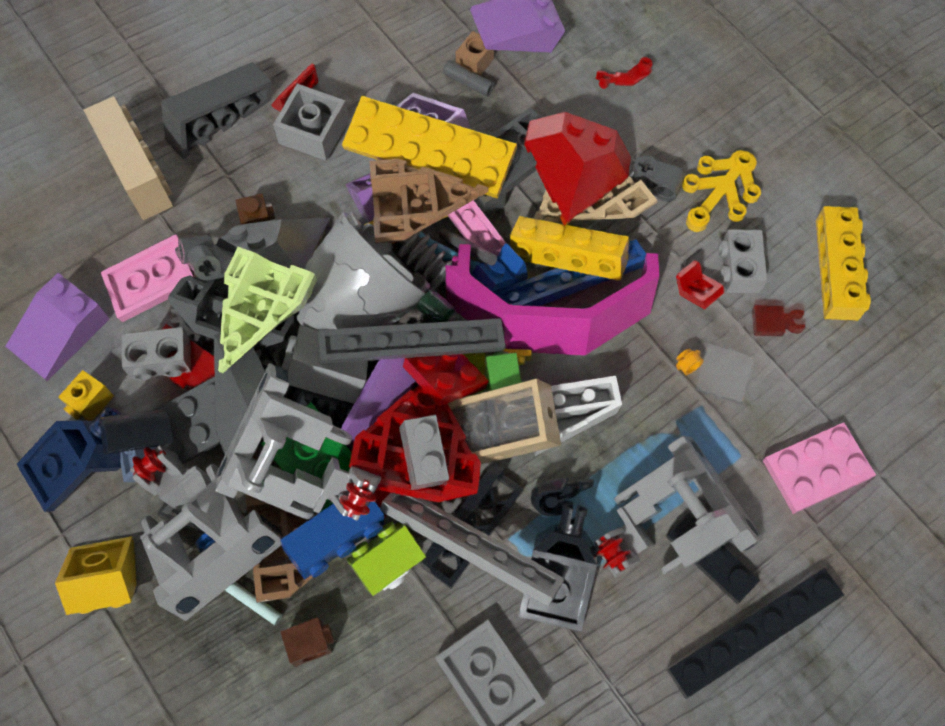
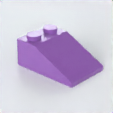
M491 0L474 5L470 9L485 49L552 53L565 32L552 0Z
M57 273L36 293L5 347L48 381L109 320V317L95 301L61 274Z

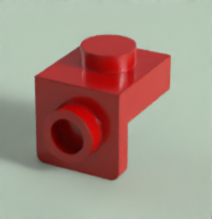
M696 260L676 275L680 296L704 310L725 293L721 283L702 274L700 262Z

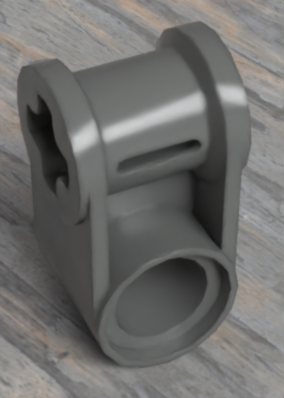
M650 156L638 157L634 162V171L630 174L631 179L637 183L640 177L643 178L642 182L655 197L666 202L674 201L685 178L684 171L677 166L666 164ZM648 163V168L645 170V165Z

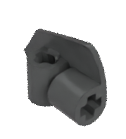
M209 235L179 238L178 247L175 248V253L181 263L189 264L195 275L201 280L223 278L234 255L231 251L213 245Z

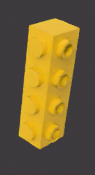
M824 206L816 219L824 319L858 321L870 308L871 297L866 292L868 270L864 268L863 263L865 244L861 243L860 235L863 229L862 219H859L858 208Z
M523 216L518 217L510 234L511 248L525 262L621 281L628 263V236L570 225L564 226L560 223Z

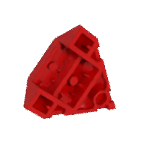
M568 112L554 114L529 122L524 146L528 153H532L537 163L535 168L552 203H557L562 213L560 219L564 226L571 222L579 213H583L609 194L614 187L621 185L628 179L631 156L617 130Z
M418 385L377 417L376 422L369 428L363 429L355 436L349 467L354 466L380 476L381 481L376 490L442 502L477 494L481 462L476 453L472 454L465 441L466 436L449 405L439 406ZM436 415L449 480L442 485L412 490L399 427L405 420Z

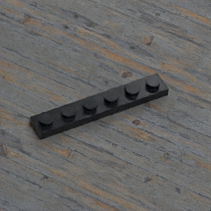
M823 568L670 667L667 671L684 698L687 699L844 596V593L827 570Z

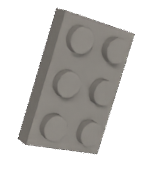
M489 620L435 657L436 662L479 726H516L545 705V701Z

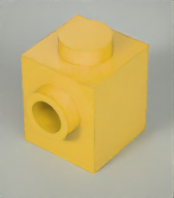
M84 370L58 396L66 405L63 410L77 421L80 417L87 421H93L114 397L105 385Z

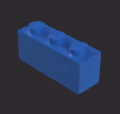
M375 501L369 502V514H361L358 521L352 517L343 516L336 506L332 504L280 540L284 552L304 580L309 576L315 578L328 569L329 562L338 556L340 558L348 556L356 548V543L365 537L367 540L375 537L383 529L384 513Z

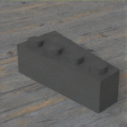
M251 62L161 101L165 140L182 159H185L191 155L190 149L198 144L203 147L209 143V136L220 129L225 132L232 127L236 118L241 116L244 119L271 101V80Z

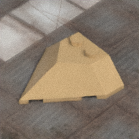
M628 176L625 182L614 187L609 194L583 213H579L572 221L635 218L656 204L657 199L641 180L635 183ZM547 190L543 195L541 206L536 211L533 219L559 222L561 221L560 216L562 213L557 203H552Z

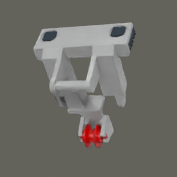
M269 363L216 473L215 491L233 499L237 491H240L305 519H311L315 512L320 513L326 499H329L343 516L352 517L358 521L361 514H369V502L376 501L377 497L374 492L381 481L380 476L351 466L349 472L340 469L338 459L333 457L322 478L296 469L294 474H290L271 466L277 450L283 448L286 437L319 451L325 437L348 445L352 440V436L347 431L334 426L331 417L285 398L284 395L289 386L287 370ZM263 436L266 444L258 460L252 457Z
M681 436L668 445V448L675 457L614 498L617 505L630 500L637 493L640 495L616 510L625 525L606 533L595 541V547L598 550L595 555L603 558L605 561L603 568L609 567L615 578L641 562L638 554L655 546L642 524L663 511L659 504L677 492L697 519L695 522L697 526L671 542L679 557L660 569L663 575L670 573L682 564L685 568L691 567L730 540H733L740 552L749 550L764 540L692 437ZM694 481L714 510L713 512L708 513L689 486L690 483Z
M160 445L153 450L145 447L143 449L145 454L143 458L138 456L132 458L134 465L130 468V471L133 473V479L154 496L158 494L162 501L177 511L182 509V512L168 523L163 520L158 523L149 515L141 520L145 533L140 538L159 583V586L153 590V593L160 607L187 621L281 546L280 540L284 537L278 527L276 528L274 524L272 525L270 521L268 522L257 511L253 510L244 517L235 497L233 499L215 491L216 473L219 469L216 465L210 464L206 468L207 474L196 465L187 471L174 451ZM189 522L194 523L216 541L191 562L178 533Z

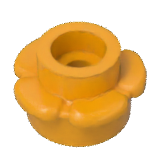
M690 348L681 352L676 358L678 361L676 364L677 369L681 370L685 375L696 371L704 362L700 356L701 352L699 350L692 351Z

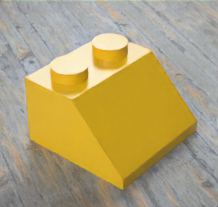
M132 536L71 547L55 581L66 615L75 613L86 614L93 610L107 607L118 608L132 602L137 585L134 540Z

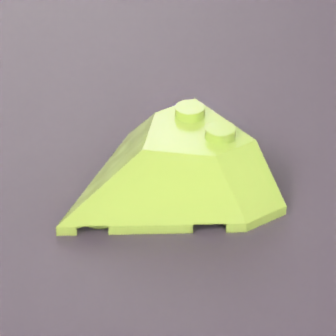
M237 247L224 276V284L228 285V298L223 300L220 344L224 345V358L219 360V372L224 373L280 323L305 307L317 282L316 275L313 272L293 265L287 268L273 263L255 252Z

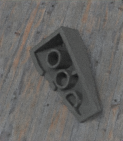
M221 333L214 335L215 430L223 452L226 454L265 370L252 347L224 373L219 372V360L224 358V345L220 344Z

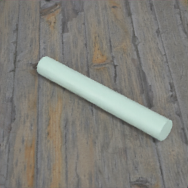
M234 582L225 589L226 592L273 625H277L281 620L283 614L265 602L257 603L256 596L238 583Z

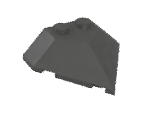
M307 218L242 224L233 227L227 234L221 236L216 245L235 253L237 247L255 252L281 266L290 268L293 265L304 269L309 258L311 259L315 250L323 241V231L325 228H329L332 222L331 218Z
M189 275L179 280L169 294L168 301L195 333L214 339V335L221 333L223 300L228 298V285L224 284V277L213 280H201L198 277L193 278ZM290 316L253 346L254 350L256 351L284 341L294 322V316Z

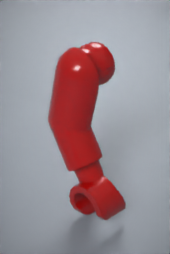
M643 57L636 66L626 73L616 72L615 74H609L599 70L595 78L599 80L598 85L602 89H606L609 83H614L615 86H634L650 75L653 63L650 58Z

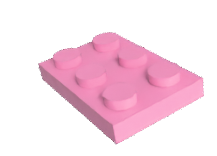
M177 234L101 272L116 316L120 321L124 322L168 300L169 294L181 278L189 275L196 278L190 265L182 264L175 253V248L178 247V239L180 238Z
M844 422L771 454L763 460L793 514L876 476Z

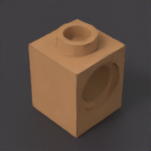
M474 31L470 33L455 52L457 64L479 75H482L494 60V50L485 49L480 34Z

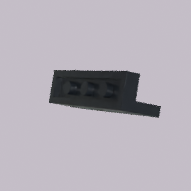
M494 461L479 481L477 494L469 495L454 517L467 524L472 520L474 528L479 531H485L486 535L491 536L522 494L524 488L505 476V468ZM500 482L514 491L508 500L495 502L493 491ZM490 496L491 503H485ZM503 506L497 514L496 507ZM492 508L494 519L491 524L477 526L475 517L477 512L482 509ZM433 542L424 554L426 558L420 561L421 568L452 589L470 565V562L464 559L460 564L458 555L453 552L448 553V549ZM456 557L457 570L450 579L436 569L442 559Z

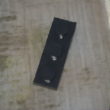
M688 514L666 538L673 542L697 526L696 520ZM721 546L695 563L736 604H739L760 581L724 546Z

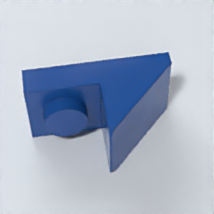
M507 243L504 244L497 255V261L494 265L483 262L477 264L472 272L492 292L524 281L528 277L525 262Z

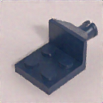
M107 407L99 417L122 414L114 408ZM99 417L95 421H56L16 464L44 512L54 511L91 472L118 471L121 468L120 453L105 455L103 453Z

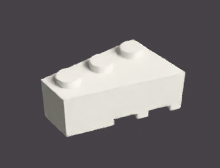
M616 376L551 386L561 442L617 414L622 406ZM544 449V450H540V451L534 452V453H535V456L541 454L542 452H544V451H546V450H548V449Z

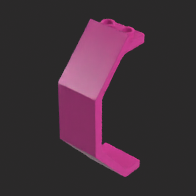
M459 244L458 256H453L452 266L445 265L446 303L467 321L501 319L505 349L531 350V353L589 354L651 313L659 280L658 254L646 253L641 278L590 308L520 306L506 303L471 276V245Z

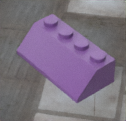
M405 358L378 361L341 429L347 431L352 436L350 444L346 445L349 449H353L354 439L363 429L369 428L376 422L377 417L408 391L414 390L419 385L403 368Z

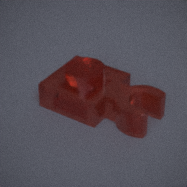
M754 305L752 309L754 336L783 337L786 332L785 329L794 334L802 333L806 328L805 324H796L793 319H801L804 311L795 309L790 313H784L783 306Z

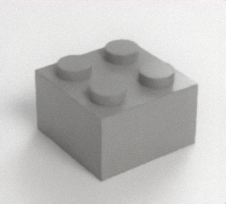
M296 84L273 124L278 143L327 161L349 121L346 101Z

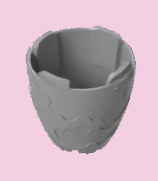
M352 211L349 214L343 212L334 222V226L304 267L305 270L311 271L316 275L317 282L305 307L299 311L297 320L301 326L315 330L389 326L413 310L429 294L427 289L430 284L421 273L416 272L414 274L392 251V243H375L374 226L372 224L363 225Z

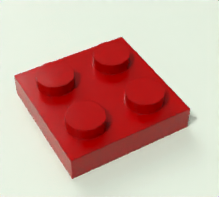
M463 354L405 358L403 368L439 406L485 390L489 381Z

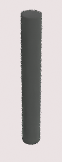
M446 228L440 230L439 237L457 248H459V244L471 245L470 255L489 265L496 263L497 256Z

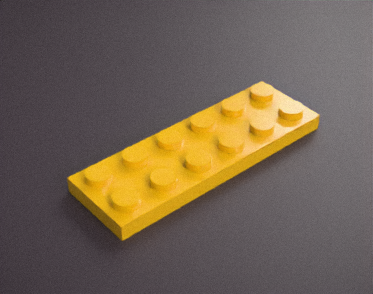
M365 96L360 98L342 143V147L345 150L376 160L401 159L407 161V166L418 170L423 166L461 178L464 184L476 187L478 184L488 187V192L485 195L497 199L517 150L516 143Z

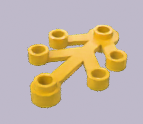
M739 150L734 152L729 159L714 160L710 156H703L699 159L697 170L701 174L708 175L712 171L729 170L725 176L699 178L695 174L685 176L682 188L688 193H694L701 189L715 188L700 207L689 211L686 225L691 231L701 232L706 229L710 220L709 213L724 195H726L729 207V219L734 222H740L744 219L747 209L739 201L735 185L737 178L741 177L744 187L743 199L746 202L755 203L761 195V189L754 184L752 172L757 165L756 158L752 153ZM706 163L710 167H704L702 164ZM687 182H693L695 185H689ZM748 192H753L756 196H751ZM733 210H738L741 214L737 215ZM695 215L700 216L703 219H698L695 217Z

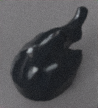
M568 477L548 481L543 480L532 489L531 504L543 516L562 515L564 503L573 504L572 501L565 500L574 498L581 491L592 488L594 480L576 481L570 484L567 483Z

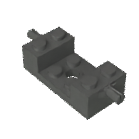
M531 107L492 135L493 137L516 143L517 150L498 199L484 194L474 200L487 219L505 206V194L536 171L535 166L537 163L532 153L527 152L524 141L529 122L542 117Z

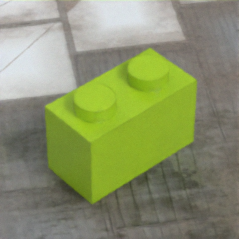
M390 522L384 525L383 529L377 533L378 536L369 543L364 541L358 544L350 552L352 555L346 559L372 596L426 558L406 526L400 522L395 524Z

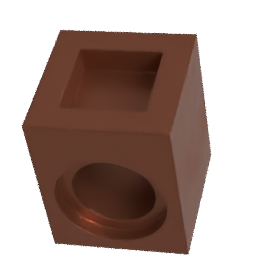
M318 617L280 631L289 662L294 667L332 653L330 644L334 643V637L329 624L323 625Z

